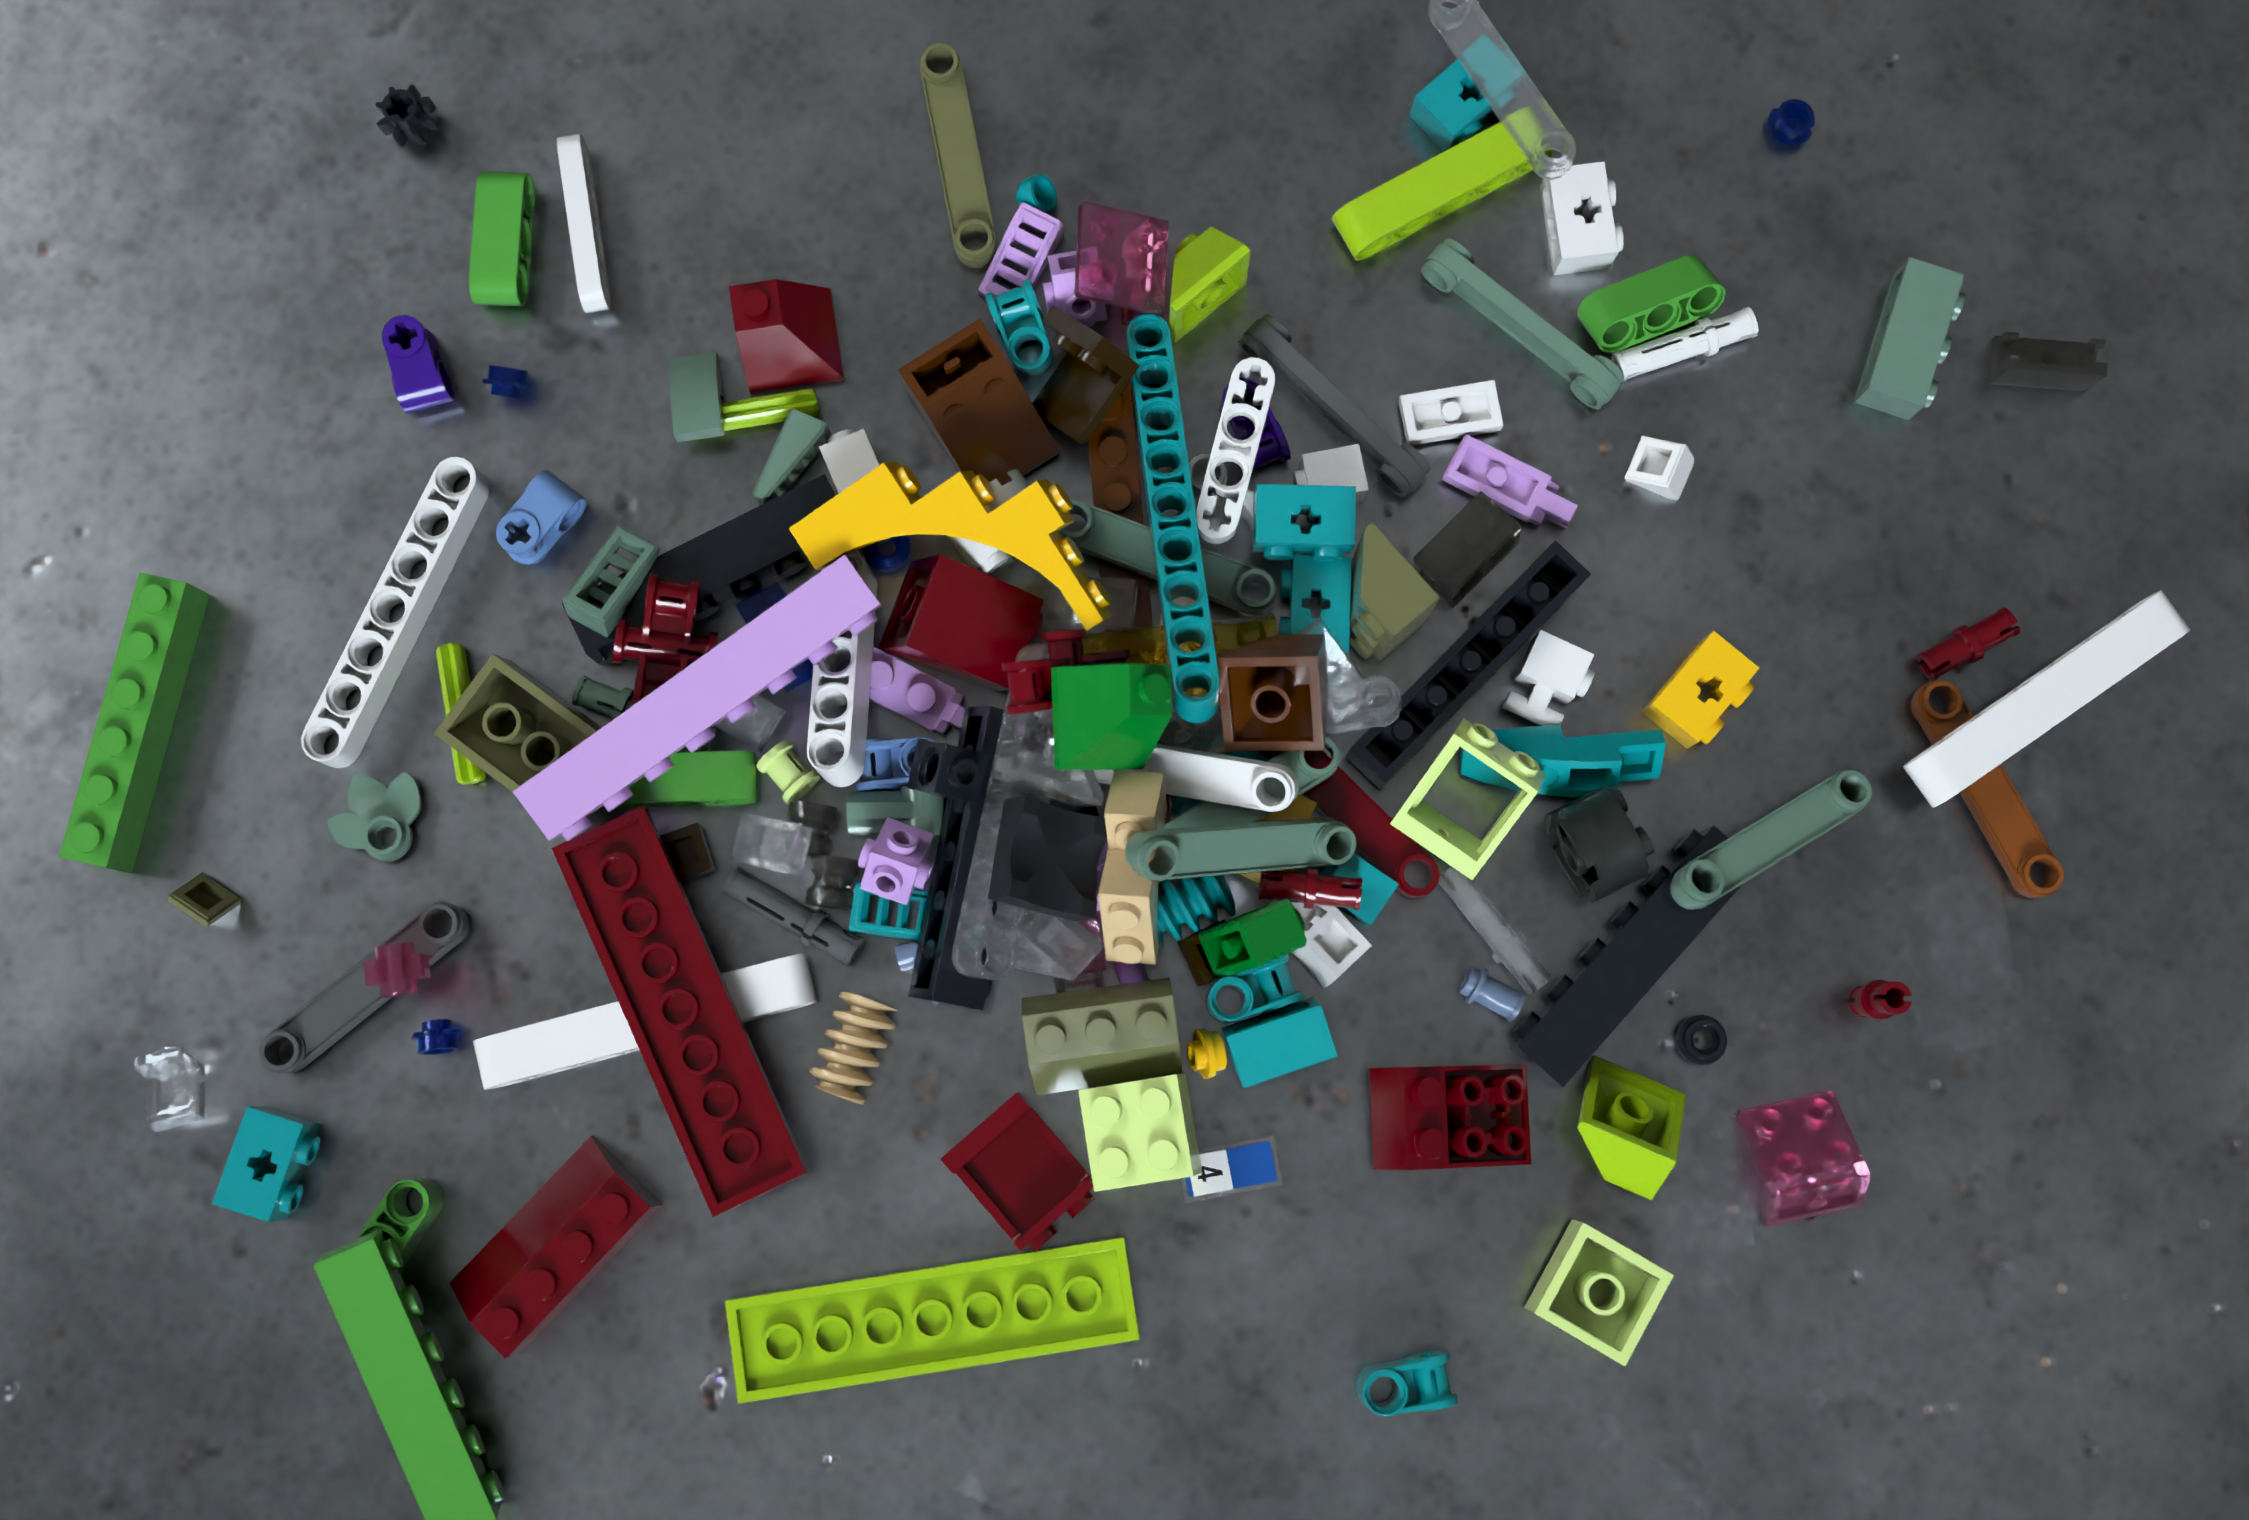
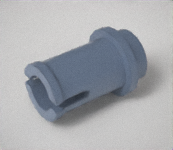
M1471 967L1459 989V993L1466 996L1465 1002L1471 1004L1475 1001L1512 1022L1519 1014L1525 1002L1526 994L1489 976V970L1485 967L1481 970Z

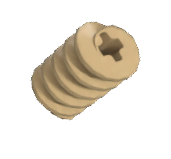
M841 992L839 997L850 1009L849 1011H833L832 1016L842 1025V1029L825 1030V1036L835 1046L834 1048H818L817 1054L828 1064L826 1067H811L809 1072L820 1081L819 1086L814 1087L863 1105L866 1098L855 1088L856 1086L872 1085L874 1080L863 1068L880 1066L881 1061L870 1050L871 1048L887 1047L888 1042L878 1033V1030L894 1029L896 1024L885 1012L899 1010L853 992Z

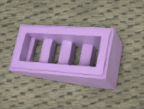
M1022 202L978 289V294L985 297V294L989 292L998 295L1009 291V289L996 283L999 276L1018 286H1022L1023 280L1030 278L1032 286L1035 288L1048 265L1047 256L1054 254L1064 236L1063 223ZM1029 228L1045 237L1042 240L1025 231V229ZM1018 242L1036 251L1035 258L1016 249L1015 247ZM1008 260L1028 269L1027 275L1025 276L1005 266Z

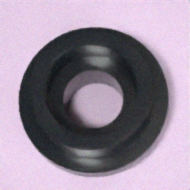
M1696 1015L1689 1017L1679 1026L1676 1034V1045L1680 1054L1687 1061L1697 1065H1708L1716 1062L1724 1054L1727 1047V1035L1723 1026L1716 1019L1707 1015ZM1699 1030L1703 1031L1708 1037V1044L1702 1050L1696 1048L1692 1041L1693 1035Z

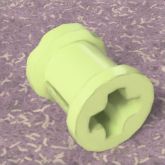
M788 739L781 741L765 753L757 762L756 767L762 774L767 773L784 793L782 796L784 802L792 804L807 794L818 783L821 776L816 770L810 771L793 752L794 746Z

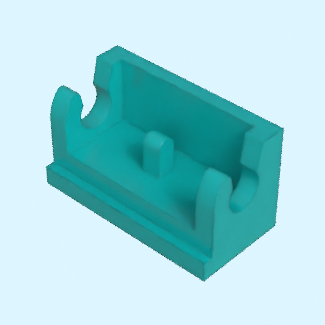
M1315 997L1221 1028L1235 1071L1243 1088L1338 1056L1322 1006Z

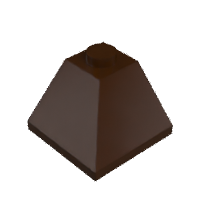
M1325 634L1273 635L1217 655L1224 751L1325 749L1328 695Z

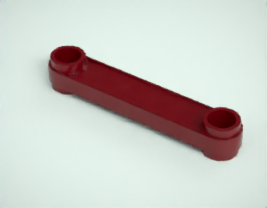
M1306 750L1304 753L1306 763L1314 769L1326 768L1332 762V759L1323 750ZM1283 751L1259 752L1261 755L1272 759ZM1339 766L1331 777L1302 794V796L1317 803L1315 808L1324 817L1336 819L1347 825L1356 837V849L1376 869L1399 884L1397 889L1407 897L1420 898L1435 889L1440 873L1433 858L1413 839L1392 826L1390 823L1393 819ZM1418 863L1425 867L1429 879L1424 888H1414L1406 882L1404 870L1407 864Z

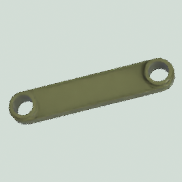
M935 43L924 50L920 59V72L954 248L958 259L963 264L971 268H982L993 260L997 252V242L962 63L959 54L950 45ZM939 64L951 66V69L942 74L931 71V69ZM972 238H982L987 241L986 245L979 250H969L964 247L965 243Z

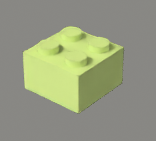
M1186 1073L1078 1090L1094 1192L1191 1177L1202 1173Z
M1572 1219L1524 1308L1621 1365L1626 1366L1674 1275L1587 1224Z

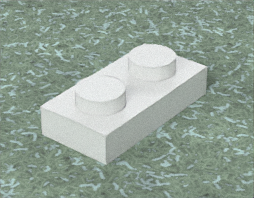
M1495 380L1400 395L1398 400L1406 444L1411 446L1461 438L1465 434L1473 436L1501 431L1504 426Z

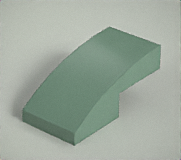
M717 352L671 358L669 362L670 403L673 435L677 442L724 436L725 430L721 405L723 390Z

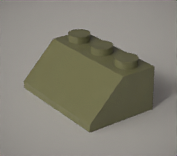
M1371 522L1365 527L1352 558L1351 635L1349 636V642L1361 657L1368 659L1371 656L1379 664L1422 628L1440 597L1378 527Z
M492 654L433 734L513 793L515 789L602 727L513 661Z
M1170 978L1022 998L1021 1017L1035 1095L1183 1074Z

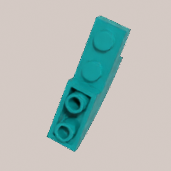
M1560 724L1492 730L1498 737V742L1513 752L1521 751L1526 753L1539 764L1540 770L1547 774L1537 793L1541 795L1581 797L1597 788L1607 789L1613 785L1618 788L1619 782L1660 778L1666 748V741L1661 729L1564 737ZM1461 747L1459 761L1461 775L1502 788L1520 790L1519 786Z

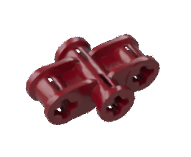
M650 573L646 592L643 627L628 625L625 619L618 620L614 641L613 663L621 664L624 659L639 661L632 706L718 645L719 633L711 632L709 636L693 634L699 602L700 580L693 579L690 584L660 580L658 574ZM661 596L683 599L684 602L663 599ZM631 642L643 643V644H650V645H652V647H651V646L631 644ZM680 649L701 651L702 654H701V653L681 651Z
M1086 629L1041 633L1042 641L1048 644L1049 659L1001 663L1002 671L1007 673L1011 702V704L1006 706L1007 714H1020L1052 710V667L1127 664L1126 659L1131 657L1130 649L1084 655L1082 639L1087 636Z

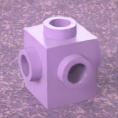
M1088 248L1048 255L1051 282L1043 283L1047 312H1049L1052 306H1055L1087 327L1093 326L1098 321L1107 320L1105 302L1113 301L1109 272L1100 273L1095 249Z
M887 817L876 841L867 838L860 854L858 866L865 869L860 889L879 895L884 899L907 905L915 887L924 890L934 862L927 860L934 834Z

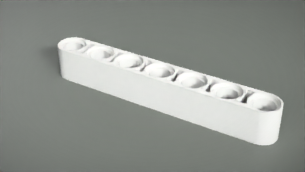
M461 457L446 458L435 468L303 730L301 737L302 749L311 759L330 767L344 768L354 763L359 757L488 499L490 492L489 482L466 459ZM470 475V482L467 488L461 492L453 493V486L456 480L462 476ZM448 517L447 529L440 535L432 536V528L435 522L441 518ZM426 560L427 568L424 574L417 579H411L410 573L415 563ZM398 603H405L404 615L400 620L390 623L389 614L391 609ZM382 646V659L376 665L369 666L367 661L369 653L375 647ZM355 689H360V703L354 709L347 710V696ZM337 732L339 735L338 747L335 751L326 755L324 751L325 740L329 735Z
M2159 590L2129 608L1911 759L1903 768L1931 807H1936L1960 793L2177 641L2191 629L2163 591Z
M805 953L782 957L721 974L743 1023L817 1002ZM618 1001L489 1035L473 1041L484 1090L520 1083L639 1051Z

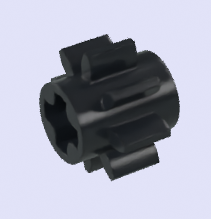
M412 84L407 90H396L392 86L389 87V93L385 96L383 102H376L375 104L382 115L385 116V118L377 122L378 127L385 135L392 134L393 139L400 147H404L407 141L419 142L423 145L425 144L424 138L428 136L430 130L438 129L436 122L428 115L437 109L429 96L421 98V94Z

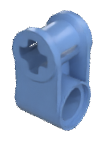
M542 471L534 477L518 501L500 519L496 527L497 541L515 562L521 565L539 563L546 557L547 553L563 534L577 523L586 509L587 500L550 471ZM521 533L524 536L531 537L526 543L519 540L516 541V538Z
M920 736L902 739L866 740L865 766L863 774L860 776V782L856 784V792L897 791L901 787L907 786L918 740L935 741L928 737Z

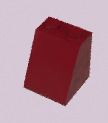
M942 554L913 560L909 564L878 649L887 654L993 691L1009 690L1007 673L1002 671L1001 663L1027 661L1024 658V654L1029 641L1033 640L1041 629L1043 614L1040 611L1045 599Z

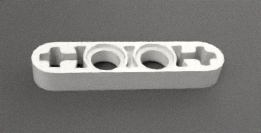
M581 133L558 137L557 151L579 298L586 313L609 310L611 308L610 290L588 147Z
M1250 357L1242 360L1235 366L1231 375L1196 508L1199 536L1209 543L1221 544L1227 542L1235 535L1239 525L1275 385L1273 368L1267 361L1260 358ZM1251 372L1260 373V382L1266 384V386H1257L1251 406L1243 403L1246 382L1240 380V378H1249ZM1235 399L1240 403L1232 404V401ZM1253 406H1262V409L1258 410ZM1245 416L1254 423L1255 431L1249 438L1238 440L1228 433V422L1233 417ZM1223 462H1234L1241 467L1243 477L1240 482L1233 486H1225L1216 479L1215 470ZM1209 491L1227 498L1224 508V519L1231 522L1229 525L1221 524L1219 531L1210 530V521L1203 519L1204 515H1213L1217 504V496H1208ZM1238 497V501L1234 503L1228 498Z

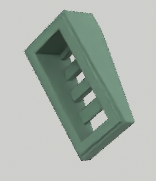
M795 409L789 412L753 491L759 505L783 495L819 453V447L825 445L828 442V438L832 435L827 423Z
M617 525L562 599L567 615L604 637H608L618 624V620L622 618L659 555L660 548ZM619 548H622L639 558L633 563L616 553ZM609 565L626 573L624 579L607 570ZM599 582L615 590L613 594L609 595L596 588ZM590 599L591 601L602 606V609H599L593 606L592 604L588 603V600Z

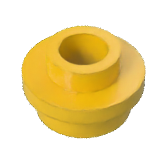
M1205 1028L1195 1030L1193 1041L1187 1043V1056L1190 1066L1194 1071L1199 1070L1205 1079L1215 1077L1216 1071L1225 1070L1227 1065L1223 1039L1218 1031L1208 1032Z

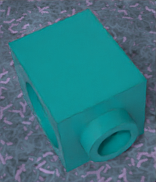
M1355 853L1343 864L1326 866L1320 874L1362 878L1360 909L1335 907L1365 928L1373 923L1399 885Z

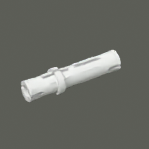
M1750 307L1713 320L1705 317L1696 320L1693 327L1619 352H1613L1611 361L1623 372L1624 382L1629 378L1700 354L1708 357L1717 354L1721 347L1747 338H1754L1758 333V323Z

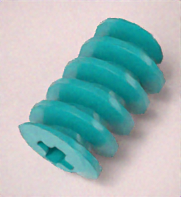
M1224 875L1197 877L1196 880L1192 877L1179 878L1178 888L1169 880L1160 882L1161 895L1158 896L1157 906L1159 949L1164 947L1163 932L1166 930L1177 941L1182 939L1181 924L1184 922L1195 933L1200 931L1199 916L1202 914L1213 925L1218 923L1217 908L1220 906L1231 917L1236 915L1235 901Z

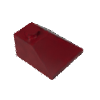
M779 279L729 286L735 334L751 395L844 381L830 288Z

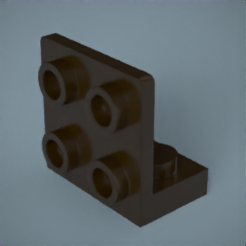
M1052 306L1042 322L1057 333L1052 341L1067 351V354L1032 403L1041 417L1082 445L1086 443L1091 434L1099 427L1103 417L1120 393L1126 389L1130 379L1140 365L1106 338L1057 307Z

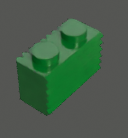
M1288 899L1246 912L1199 933V940L1213 974L1219 978L1263 966V964L1272 962V960L1278 959L1280 956L1305 947L1307 942L1304 934L1305 924L1303 918L1293 908L1292 903Z

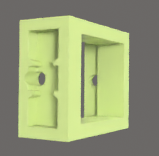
M1463 718L1401 805L1390 824L1473 880L1538 793L1547 774L1542 772L1539 764L1526 753L1521 751L1513 752L1498 742V737L1491 729L1480 723L1472 724ZM1459 747H1462L1520 787L1518 793L1482 841L1422 800Z

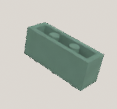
M1909 257L1893 274L1854 403L1906 420L1911 419L1923 407L1928 408L1931 405L1939 382L1933 379L1937 364L1941 365L1944 362L1952 343V337L1946 336L1950 321L1957 319L1965 301V294L1960 292L1965 274Z

